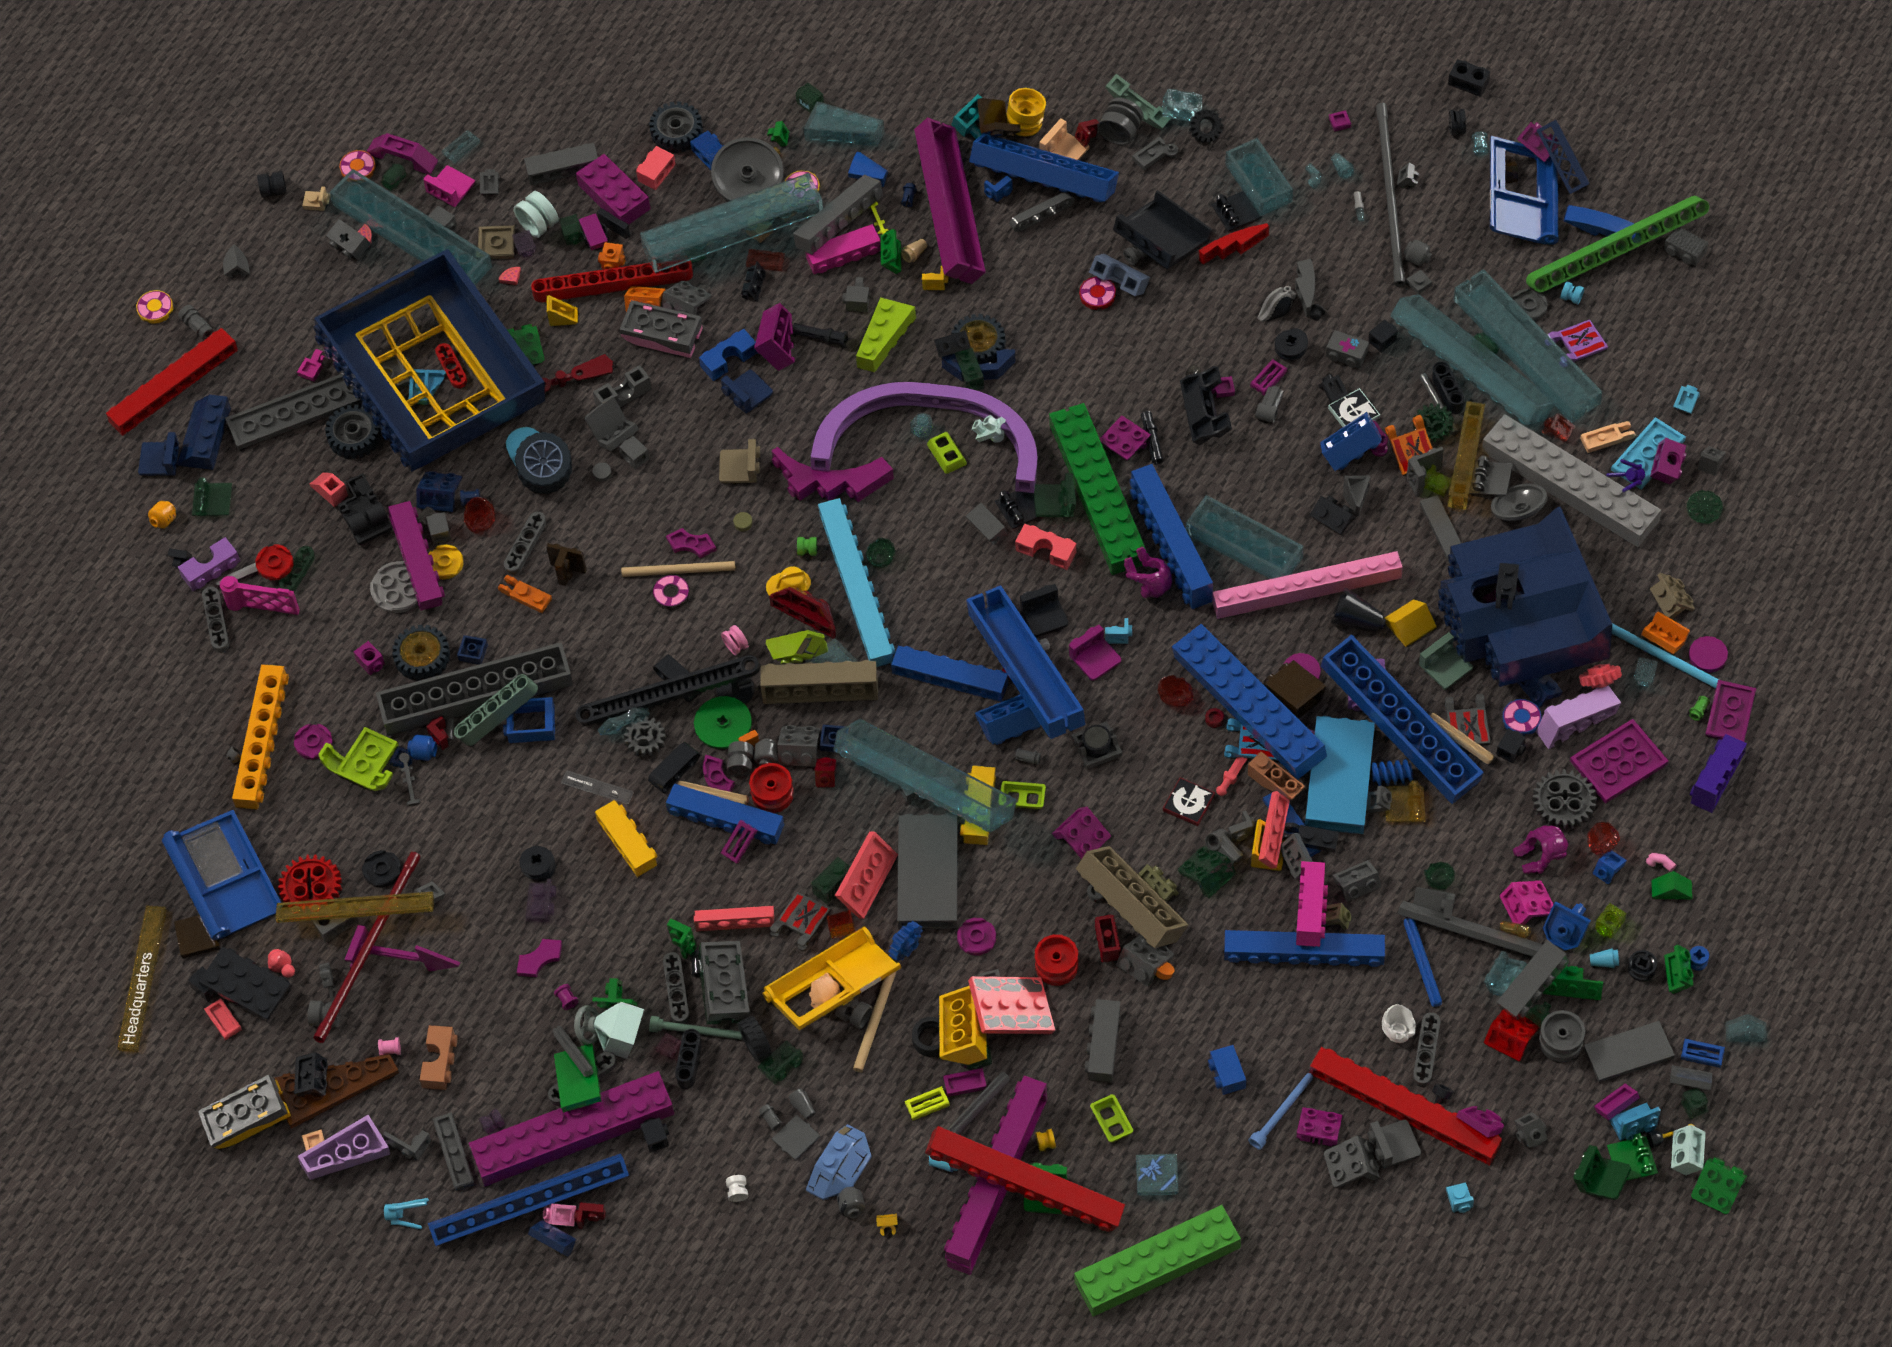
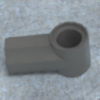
M1268 387L1262 403L1260 402L1257 407L1255 418L1270 423L1275 422L1278 406L1283 397V391L1279 387Z
M1218 829L1206 836L1205 844L1207 848L1216 851L1230 867H1233L1243 858L1242 852L1230 841V835L1226 830Z

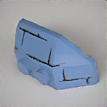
M848 1124L838 1130L815 1164L806 1191L822 1200H826L829 1197L839 1195L846 1187H853L872 1157L865 1133Z

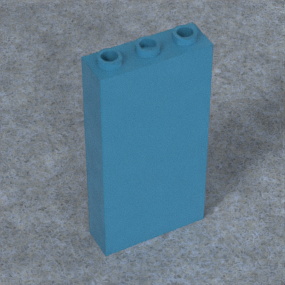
M1317 716L1315 736L1325 745L1327 757L1314 766L1310 772L1305 826L1337 832L1363 834L1374 722Z

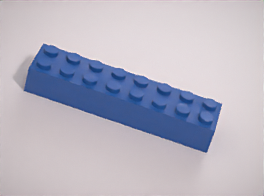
M982 134L973 142L969 161L977 167H988L994 172H1005L1011 177H1022L1028 182L1042 183L1045 187L1053 186L1059 188L1062 192L1070 191L1076 193L1079 197H1091L1096 202H1105L1115 193L1119 172L988 134Z
M1153 464L1131 471V479L1129 481L1132 489H1130V495L1133 500L1136 499L1139 513L1141 515L1144 514L1146 527L1148 530H1152L1153 541L1155 544H1159L1161 557L1167 560V566L1170 568L1171 574L1175 576L1177 588L1183 591L1182 597L1185 604L1189 603L1191 609H1195L1211 603L1213 582Z

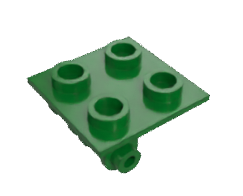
M1641 1133L1635 1134L1632 1140L1607 1145L1611 1160L1630 1165L1631 1172L1627 1180L1658 1174L1647 1137L1642 1136Z

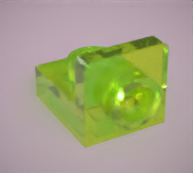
M1432 465L1430 470H1426L1427 475L1425 476L1424 488L1444 496L1453 479L1436 472V466Z

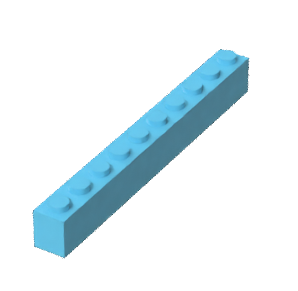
M840 498L818 504L819 514L868 659L876 661L877 667L892 663L893 655H895L893 643L889 644L890 634L888 628L883 627V623H885L882 612H878L877 608L880 606L877 596L873 597L872 594L874 592L872 581L868 582L867 580L869 576L867 566L862 565V561H864L861 550H857L858 540L856 535L851 533L853 526L851 520L846 518V515H848L846 505H842Z

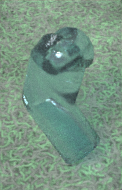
M1309 163L1305 167V170L1311 175L1308 184L1315 188L1317 184H1320L1322 175L1312 163Z

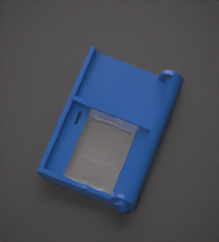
M234 810L180 833L179 831L170 830L164 834L162 842L212 940L226 937L283 910L284 907Z

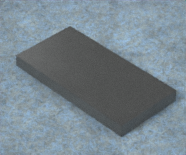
M1659 1021L1585 1044L1583 1047L1599 1083L1673 1059L1675 1056Z

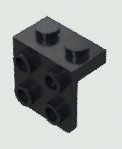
M1056 584L1045 585L1041 589L1027 591L1020 595V608L1035 637L1068 626L1067 617L1058 599Z

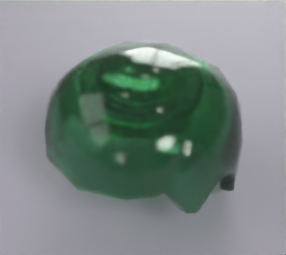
M878 538L873 543H870L866 551L868 562L877 568H885L890 565L894 560L896 552L894 544L885 538Z
M1446 862L1430 863L1428 869L1424 870L1426 882L1433 889L1444 890L1455 879L1453 867Z

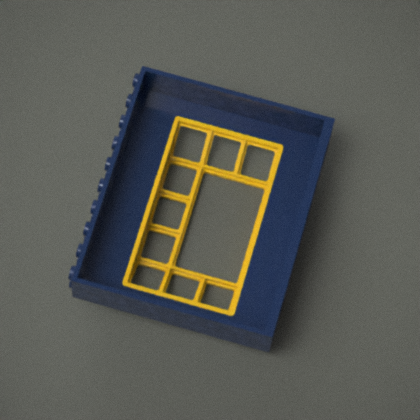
M449 249L314 318L315 326L313 328L316 332V342L319 346L322 345L324 347V352L328 359L333 360L336 371L343 374L344 382L347 386L350 385L352 387L355 398L362 401V407L365 412L371 414L374 425L380 427L384 439L390 441L393 452L399 454L401 463L405 468L408 467L411 472L545 401V383ZM429 304L439 325L421 334L410 313ZM404 316L415 338L397 346L387 328V324ZM381 329L392 350L375 358L364 342L363 337ZM441 331L445 332L485 388L446 410L441 409L402 354L403 351ZM397 356L407 371L390 379L380 363ZM411 376L422 393L406 401L395 384ZM487 395H490L497 401V403L482 411H479L472 405V403ZM426 397L437 414L421 422L410 406ZM464 407L474 414L457 424L448 417ZM440 420L450 427L433 437L426 430V427Z

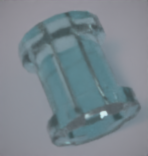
M1480 131L1472 135V141L1474 142L1473 152L1475 155H1485L1489 152L1486 142L1488 135L1485 132Z

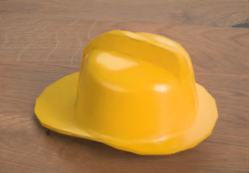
M788 567L768 580L766 591L769 596L788 587L808 591L811 579L807 573L798 567Z

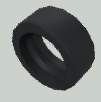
M922 1018L912 1029L914 1048L923 1056L940 1055V1043L934 1046H926L920 1042L919 1034L922 1030L929 1027L939 1029V1018Z

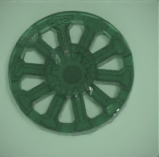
M1697 491L1688 499L1687 512L1697 522H1714L1722 513L1723 503L1721 498L1711 491Z

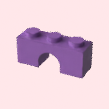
M226 537L210 546L213 559L209 563L201 564L193 557L178 566L181 577L192 591L202 588L207 582L213 578H218L223 572L234 568L240 562L237 551Z

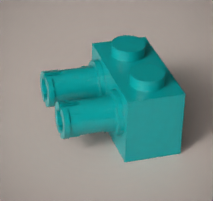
M979 94L953 118L951 126L955 127L964 137L967 134H971L977 139L982 135L980 128L977 126L979 123L977 101L982 98Z

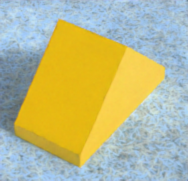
M550 295L547 296V315L550 326L578 323L577 307Z

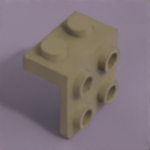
M748 439V449L722 450L720 452L719 480L721 483H757V473H760V462H757V458H760V446H757L756 439Z

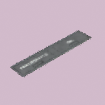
M566 771L561 781L562 784L625 804H629L634 793L631 790L571 771Z

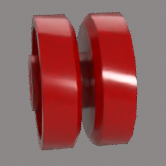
M776 763L763 764L753 771L750 776L749 785L754 805L758 809L771 813L781 812L786 809L792 802L794 795L790 772L784 766Z
M1053 934L1044 937L1035 948V970L1043 982L1049 985L1061 986L1075 978L1078 972V949L1070 938Z

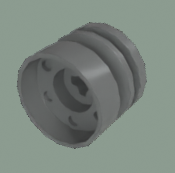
M1117 97L1109 102L1097 128L1100 135L1107 141L1117 145H1128L1140 126L1144 114L1141 108L1134 102Z

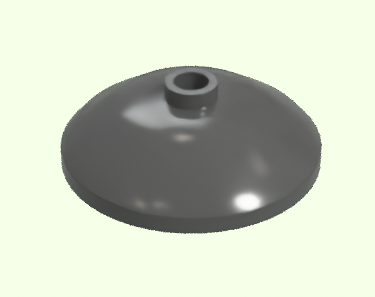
M1537 484L1515 485L1508 488L1507 496L1497 495L1491 503V509L1494 516L1505 521L1525 520L1537 514L1547 502V493L1543 487Z

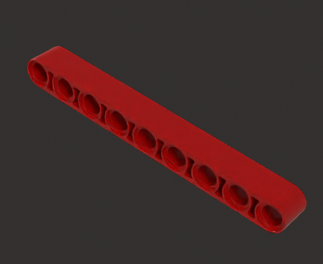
M679 258L537 279L532 282L531 289L535 301L547 302L548 295L562 300L628 290L631 286L651 287L689 281L693 277V268L689 259Z

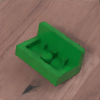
M891 229L881 235V266L897 274L901 272V241L896 239V230Z
M1675 945L1674 952L1664 955L1669 992L1673 994L1693 987L1690 952L1680 945Z

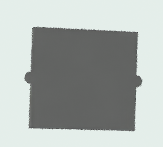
M796 1115L772 1140L782 1148V1152H786L796 1161L820 1138V1135L811 1128L810 1123H805Z

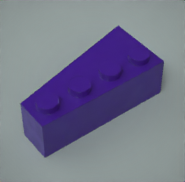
M1725 734L1722 740H1718L1714 749L1716 751L1713 755L1709 756L1705 769H1702L1696 784L1691 789V804L1713 813L1745 754L1747 743Z

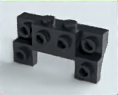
M1212 366L1200 373L1187 375L1180 380L1192 441L1198 445H1202L1212 437L1220 438L1232 430L1229 414L1223 412L1217 416L1212 389L1222 383L1219 368L1216 366Z

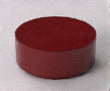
M1217 708L1208 710L1205 714L1206 724L1211 728L1222 726L1224 723V713Z

